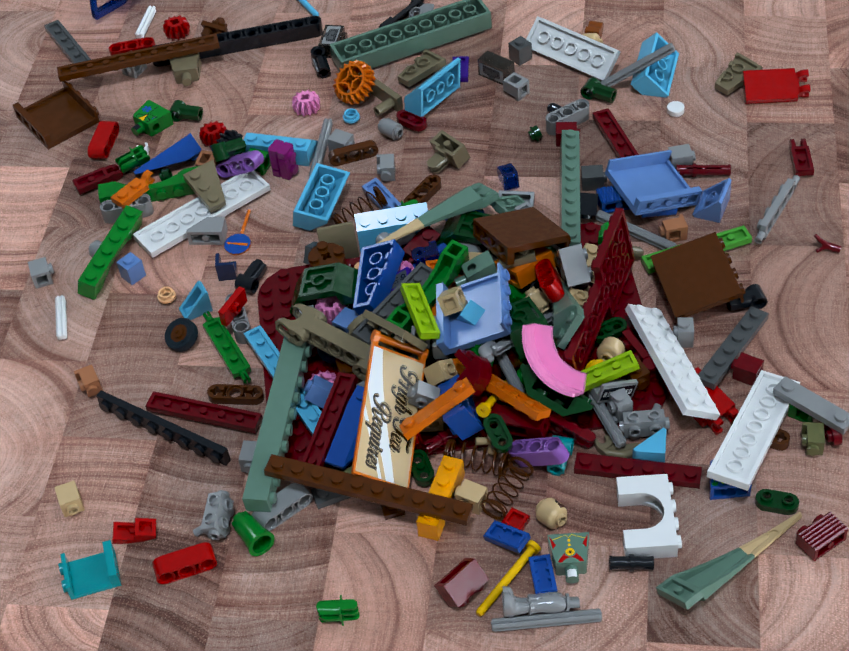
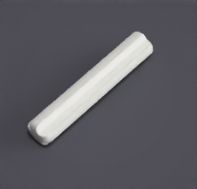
M148 6L136 30L135 35L137 39L144 38L156 13L155 6Z
M61 295L55 298L56 336L58 340H65L67 338L65 296Z

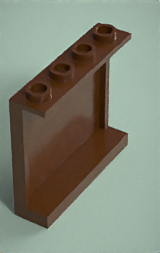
M62 81L64 88L25 108L18 102L12 105L16 117L48 150L100 122L97 108L92 106L87 98L84 99L81 93L76 91L73 85L66 81Z
M534 207L473 219V236L506 265L514 264V253L555 244L562 249L569 247L571 243L570 235Z
M716 232L650 256L676 323L677 318L688 317L740 298L741 303L744 302L743 295L746 294L742 283L738 284V273L735 268H731V257L728 252H724L723 249L726 248L722 237L718 238Z

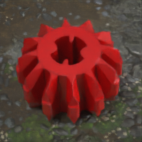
M174 15V17H168V20L164 21L163 31L167 39H172V41L178 39L179 41L180 38L185 39V36L189 35L190 25L186 17H181V15L175 17Z
M210 121L209 124H204V127H201L199 132L200 140L204 146L210 147V145L219 143L216 139L221 138L220 133H224L227 130L226 126L223 123H218V121L214 123Z

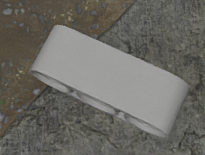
M578 99L546 115L547 134L556 135V122H577V125L587 121L589 119V101Z
M143 194L129 205L143 211L142 218L148 217L154 212L151 198L148 194ZM112 200L102 202L100 210L104 222L108 224L115 223L123 208L113 203Z
M233 293L226 296L225 302L230 298V296ZM243 306L241 312L231 321L236 342L242 345L248 343L243 333L251 330L245 307Z
M291 483L276 493V503L272 505L271 512L253 511L252 516L268 531L275 529L311 503L313 495L303 485Z

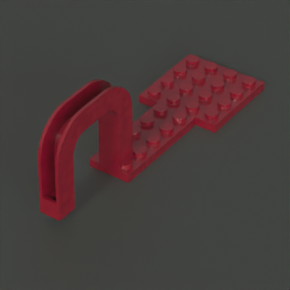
M616 208L614 214L610 216L608 229L604 231L603 241L597 248V256L592 260L591 270L594 272L595 278L593 287L589 289L587 302H584L582 307L585 318L571 338L569 347H566L564 350L559 347L556 348L561 359L578 371L585 369L605 316L613 317L635 260L623 208ZM512 348L506 351L514 368L520 367L522 363L527 365V360L523 362L518 360ZM494 356V363L491 367L492 374L501 379L503 372ZM484 390L480 396L472 394L475 406L477 407L480 403L486 402L492 393ZM494 404L491 407L490 414L500 415L511 435L530 439L546 437L550 427L548 418L535 421L531 420L525 413L515 410L512 406ZM480 417V420H481V423H482V426H483V420H484V418ZM492 424L490 427L496 428L497 425Z

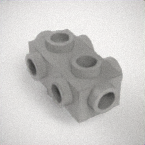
M658 403L653 405L652 410L622 412L623 421H619V429L624 433V437L631 440L652 436L663 427L670 429L669 417H665L664 409H661V405Z
M220 490L208 494L202 523L199 527L193 529L196 537L204 533L209 539L219 540L229 534V521L234 514V501L229 497V492Z

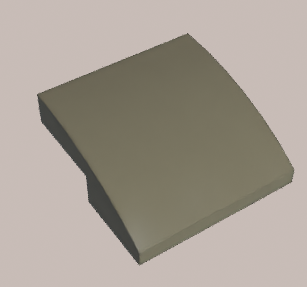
M353 221L316 228L319 242L325 241L342 246L346 259L359 257Z

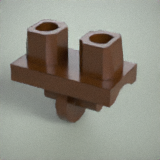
M218 17L212 23L204 20L201 23L203 27L201 36L228 32L227 24L222 17Z

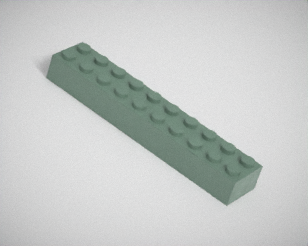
M461 0L329 44L332 61L339 72V68H344V63L349 64V61L354 62L355 60L363 61L371 68H375L422 52L425 49L428 50L492 28L491 12L482 0Z

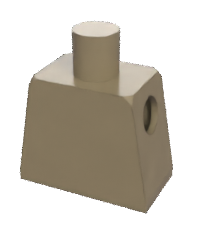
M199 53L169 59L177 84L190 86L192 82L200 79L202 63Z

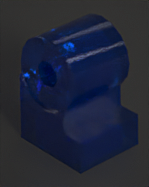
M511 163L497 167L498 178L502 182L504 191L520 187L518 172Z
M435 240L429 241V246L416 247L412 250L411 256L415 267L420 262L426 265L425 261L439 259L440 255Z

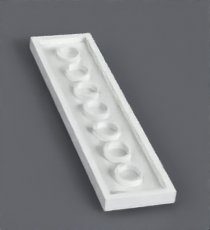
M255 171L236 175L221 184L226 206L210 213L197 197L133 233V237L153 258L188 238L187 229L206 217H225L270 191V185Z
M628 304L625 311L682 414L717 420L720 413L715 403L712 401L699 375L686 356L684 349L664 318L662 311L657 308Z
M763 370L760 371L707 471L708 478L746 491L749 490L789 409L788 402L773 394V388L784 377Z

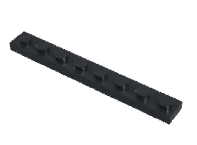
M102 390L96 395L99 407L105 412L109 411L120 419H126L135 426H141L152 434L156 433L162 436L167 441L171 440L178 443L182 448L193 450L199 456H206L214 463H221L227 466L231 461L228 449L222 445Z

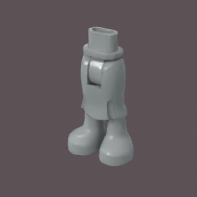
M502 586L504 617H513L526 613L529 615L535 613L568 612L570 608H580L579 597H569V593H565L564 596L559 592L527 594L526 598L514 596L511 587Z

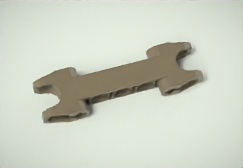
M295 304L292 307V314L296 320L279 318L275 321L276 330L289 342L297 346H302L307 342L353 366V373L359 379L365 381L371 345L328 324L326 316L321 311L307 305ZM378 343L379 346L393 350L391 347L383 343Z

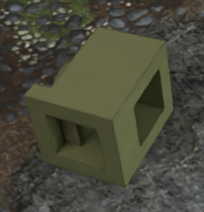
M802 422L801 445L805 446L806 455H823L825 446L824 423Z

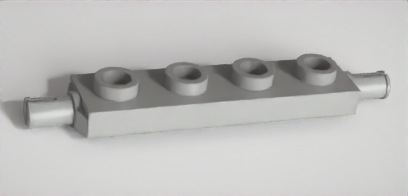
M794 175L792 179L788 178L785 184H781L778 195L772 199L771 207L766 208L764 218L760 219L757 224L759 231L754 240L757 244H761L773 228L792 197L794 189H796L800 181L799 176Z

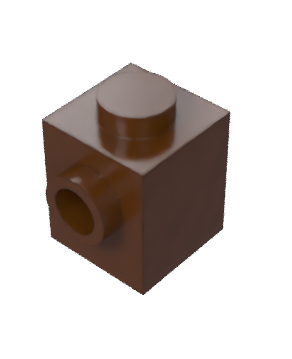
M638 357L635 358L640 369L620 377L626 380L637 379L638 385L635 392L643 390L650 385V371Z

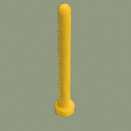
M492 394L486 402L480 403L476 407L478 416L482 418L487 417L491 413V407L497 402L499 397Z
M528 541L526 544L527 549L477 608L476 614L479 617L483 616L500 596L502 586H508L528 561V557H532L533 554L537 555L541 551V547L535 541Z

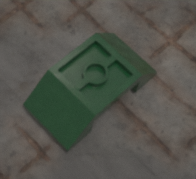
M470 211L447 219L436 246L443 242L448 245L452 239L457 242L463 241L483 245L473 236V219L490 216V214Z
M340 262L305 268L296 283L289 312L293 313L292 307L295 304L309 306L310 300L336 296L341 305L353 304L358 269Z
M529 296L511 303L512 309L510 310L512 325L510 326L511 334L508 337L511 341L512 351L520 362L527 360L522 344V326L531 323L548 325L546 318Z
M529 363L527 365L521 364L520 368L527 395L559 415L576 414L592 410L594 407L591 404L592 400L581 394L580 397H574L567 409L565 407L566 403L557 397L554 400L547 397L549 393L540 387L534 389L539 378L533 372Z

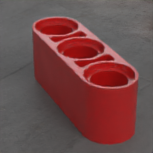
M145 37L114 43L109 46L110 55H116L153 47L156 44L152 37Z
M99 122L88 146L89 158L107 159L119 134L118 122Z
M549 259L540 260L534 268L539 285L549 302H557L565 295L559 274Z
M203 542L159 556L153 560L152 565L156 581L159 584H169L209 571L216 567L217 561L211 543Z

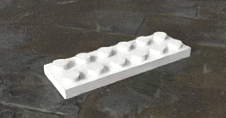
M537 16L526 40L532 43L533 51L601 81L609 77L621 53L617 49Z

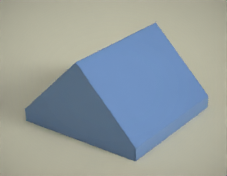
M728 178L703 190L692 215L696 218L720 223L730 200L732 180Z

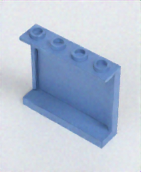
M671 150L610 159L608 161L605 175L635 216L698 205L702 190L699 186L690 188L669 161L672 153Z
M500 262L497 263V273L460 285L467 302L471 299L486 310L475 326L457 320L462 311L444 316L437 298L442 291L448 290L443 282L436 284V323L440 330V337L436 339V345L445 356L456 353L458 349L465 350L474 347L475 344L480 345L511 334L510 326L512 325L510 310L512 306L509 301L511 290L508 284L510 274L507 269L503 268Z

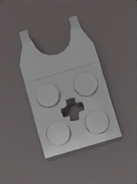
M581 244L558 249L556 258L562 281L567 289H587L592 281L593 272L591 267H587L588 254L586 248H582Z

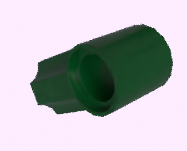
M592 77L581 88L580 93L588 100L595 97L613 103L617 95V89L602 85L598 79Z
M175 100L169 110L174 122H179L181 119L201 121L203 118V107L186 105L182 100Z
M242 138L210 145L215 162L228 159L230 156L246 151V144Z

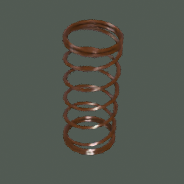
M374 186L373 191L375 193V196L372 193L366 191V198L368 203L362 197H358L357 200L360 208L355 203L350 202V209L352 211V214L349 210L342 207V214L344 219L337 213H334L333 215L331 214V217L335 224L342 223L338 217H340L344 223L348 222L343 212V209H345L355 220L351 204L356 206L361 213H364L359 198L362 199L372 211H374L368 199L367 193H369L379 203V205L382 208L383 205H388V202L383 193L381 192V190L377 186Z
M450 438L447 441L443 456H447L451 444L449 457H453L456 444L454 438ZM466 441L462 445L461 456L459 459H462L466 448ZM475 444L473 446L471 460L468 463V465L464 468H467L471 464L472 469L474 471H477L482 465V471L484 474H487L492 469L493 475L495 477L502 475L503 469L508 466L510 454L508 452L503 453L499 462L498 474L496 475L494 472V463L498 452L495 451L492 465L489 468V470L485 472L483 465L487 453V447H485L482 455V461L477 469H474L473 458L477 448V445Z
M517 456L509 460L508 466L503 469V474L498 477V483L492 486V491L488 492L487 499L481 503L482 510L488 516L497 520L504 519L508 511L503 504L513 505V501L509 496H519L515 488H524L521 480L528 481L529 476H532L534 473L532 465L524 458ZM512 460H519L525 463L530 468L531 473L527 474L523 469L515 467L512 464ZM509 468L513 475L505 474V470ZM514 472L521 476L527 477V479H522L518 477ZM504 476L509 484L501 483L499 479ZM506 476L517 479L522 484V487L519 488L510 483ZM499 484L503 492L494 491L495 485ZM500 484L511 487L517 495L513 496L507 493ZM495 492L503 494L504 496L509 498L511 504H507L501 501L497 497ZM493 493L500 502L488 499L489 494ZM484 503H489L495 511L503 514V516L500 517L490 513L485 508ZM492 504L498 507L501 511L493 507Z

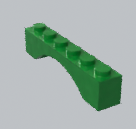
M199 166L185 168L166 180L148 185L149 190L144 194L150 196L151 202L195 194L184 180L183 174ZM116 181L98 184L100 204L106 200H111V196L127 184Z
M128 205L125 206L78 279V294L92 300L96 299L117 255L123 246L133 238V233L140 229L143 211Z
M453 239L441 252L433 271L422 286L430 308L436 303V284L443 282L448 288L462 271V264L469 261L468 247ZM406 303L397 306L386 319L411 333L414 323Z

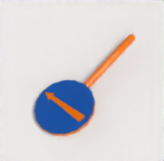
M250 209L247 210L240 234L230 236L224 243V248L229 254H243L251 246L249 237L243 234L251 212Z

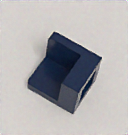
M216 253L215 268L218 280H236V261L221 262L220 254Z

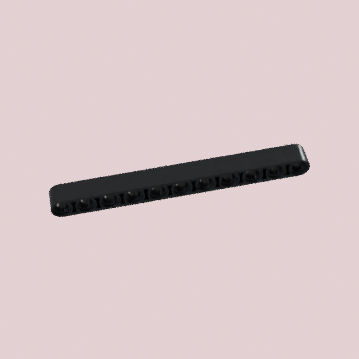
M310 16L219 33L217 38L220 48L199 52L200 59L316 38L323 34L322 21L319 16ZM169 59L153 62V65L161 67L170 65Z

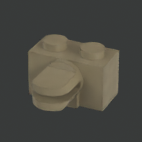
M443 130L430 140L435 154L427 161V165L433 174H439L449 164L459 169L471 158L465 145Z

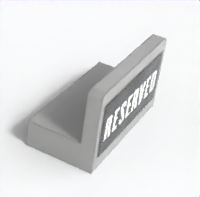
M637 379L612 380L589 390L597 404L609 402V393L625 388L632 399L638 381Z

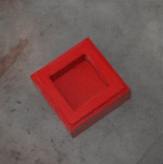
M511 507L501 523L523 531L530 521V515Z

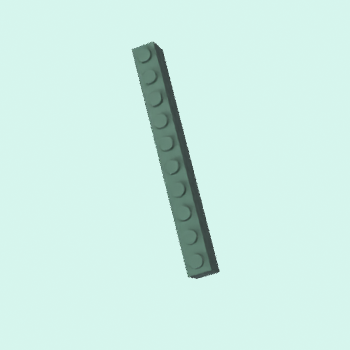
M562 130L560 142V228L570 235L571 243L569 246L581 243L579 131Z
M285 337L283 339L242 498L246 511L271 512L272 505L276 503V488L280 486L281 479L265 476L264 469L271 454L284 457L285 453H288V439L293 434L292 423L297 417L296 406L300 404V390L304 388V373L308 371V358L312 355V347L307 342L302 346H297L289 342Z

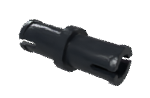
M629 554V556H609V570L629 569V572H634V569L654 570V556H634V554Z

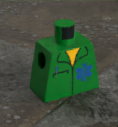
M147 100L133 114L135 125L131 130L136 136L142 132L149 136H154L174 124L171 112L153 101Z

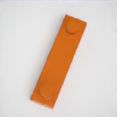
M467 377L457 381L452 388L413 416L407 417L399 425L407 440L475 392Z

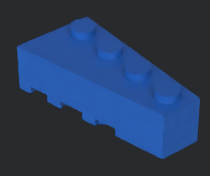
M395 239L361 248L353 309L358 315L363 314L365 309L372 312L390 294L405 251Z

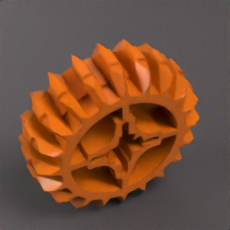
M355 60L354 62L349 61V64L344 63V68H339L340 72L335 73L337 78L334 79V93L338 99L350 105L359 104L360 101L365 102V97H369V93L373 92L372 87L375 86L373 82L376 80L374 71L363 61Z

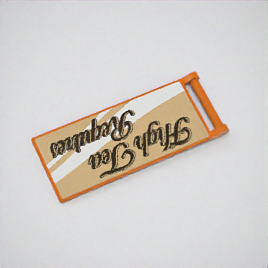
M374 329L370 336L371 346L351 473L409 488L416 435L407 440L399 425L407 417L413 416L420 409L408 403L407 392L410 386H414L418 380L423 381V369L425 368L429 350L426 348L422 351L408 343L403 344ZM382 342L417 355L419 360L379 346L378 343Z

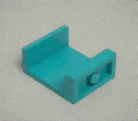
M111 540L102 542L103 553L68 562L65 553L60 554L62 562L58 563L61 576L64 575V580H61L64 593L68 592L71 600L122 586L116 553Z

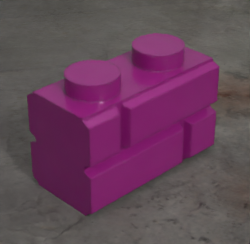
M278 139L274 140L268 148L273 176L291 180L299 169V166L296 165V152H294L293 144L284 143V141Z

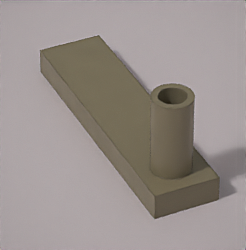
M379 80L373 81L375 86L372 87L373 92L370 93L383 101L373 108L377 116L382 115L391 108L397 112L403 109L401 95Z

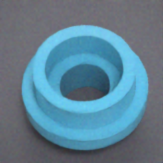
M350 108L344 112L343 120L346 123L353 124L360 119L356 109Z

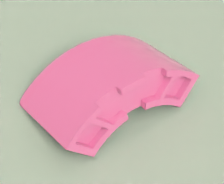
M537 323L523 325L522 344L524 353L537 377L548 387L563 395L577 397L584 394L587 373L572 368L561 359L554 343V326Z

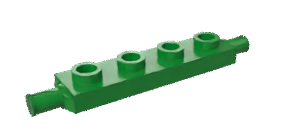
M209 311L204 312L203 317L206 320L203 324L204 331L234 379L241 377L244 384H247V381L250 383L251 378L247 373L251 371V367L226 326L221 325L220 317L213 318Z

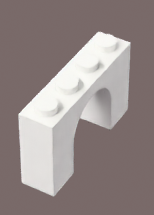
M668 475L616 477L618 507L649 506L657 510L662 516V520L654 527L623 530L624 555L654 556V559L678 557V548H682L681 535L676 533V530H679L678 517H674L673 512H676L675 499L671 500L673 483L668 481Z

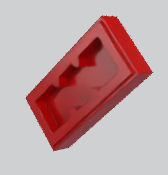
M239 286L218 311L221 325L227 327L234 317L241 312L242 307L248 301L245 288Z

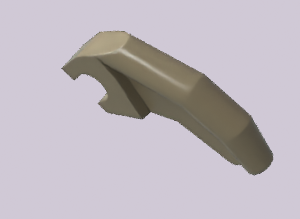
M608 435L604 436L605 443H600L597 438L594 441V446L601 455L622 458L632 457L633 448L639 445V443H631L617 448Z

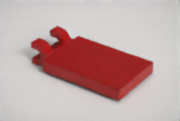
M795 68L746 70L742 73L746 104L797 102L798 97H809V92H811L810 84L799 85V82H807V77H809L808 69L800 70L796 73Z
M699 367L694 369L697 374L701 372ZM666 385V391L672 396L671 392L669 391ZM704 386L715 403L720 416L717 420L693 418L702 428L708 425L715 435L723 432V428L720 425L724 421L721 417L725 416L731 424L732 420L738 415L739 410L735 408L736 404L718 386L714 390Z

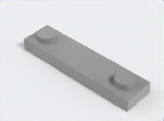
M785 376L773 388L774 395L842 435L849 429V413L788 377Z

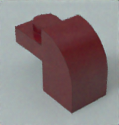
M458 349L454 355L466 368L456 381L467 377L475 390L473 395L480 396L490 383L492 376L491 364L487 358L477 356L471 350Z

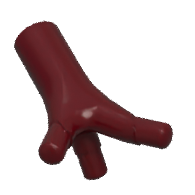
M817 234L814 235L822 245L816 249L817 253L822 250L840 252L842 246L830 243Z

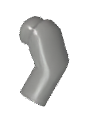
M494 340L484 343L478 349L479 355L487 358L490 363L494 361L491 346L496 344Z

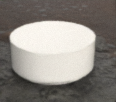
M672 101L667 105V113L672 117H679L684 114L685 106L682 102Z

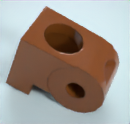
M589 21L588 26L585 28V33H597L601 38L604 23Z

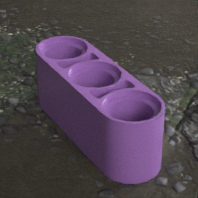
M258 150L233 155L220 162L216 166L218 175L223 178L252 172L263 164L264 156Z
M558 437L515 440L512 448L508 451L511 457L524 458L532 466L563 464L570 455ZM514 460L518 466L528 467L522 461Z

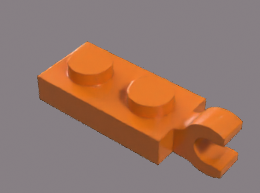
M146 170L143 172L141 179L137 177L111 196L112 202L123 209L126 205L129 206L149 190L148 185L155 181L154 178L150 177L153 172Z

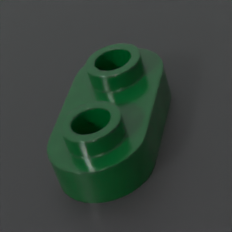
M613 317L604 321L595 343L601 344L607 337L618 338L622 336V332L627 330L626 320L621 317Z
M495 413L485 417L483 428L493 449L499 453L508 452L513 446V438L503 418ZM492 424L497 425L496 428H491L490 426ZM503 441L506 444L504 446L499 445V442Z
M416 449L413 454L411 473L416 484L419 486L431 485L435 474L426 452Z
M762 489L756 494L755 504L762 511L793 515L798 511L799 499L792 493Z

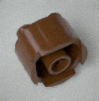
M320 241L308 254L309 267L337 262L347 265L344 248L334 243Z

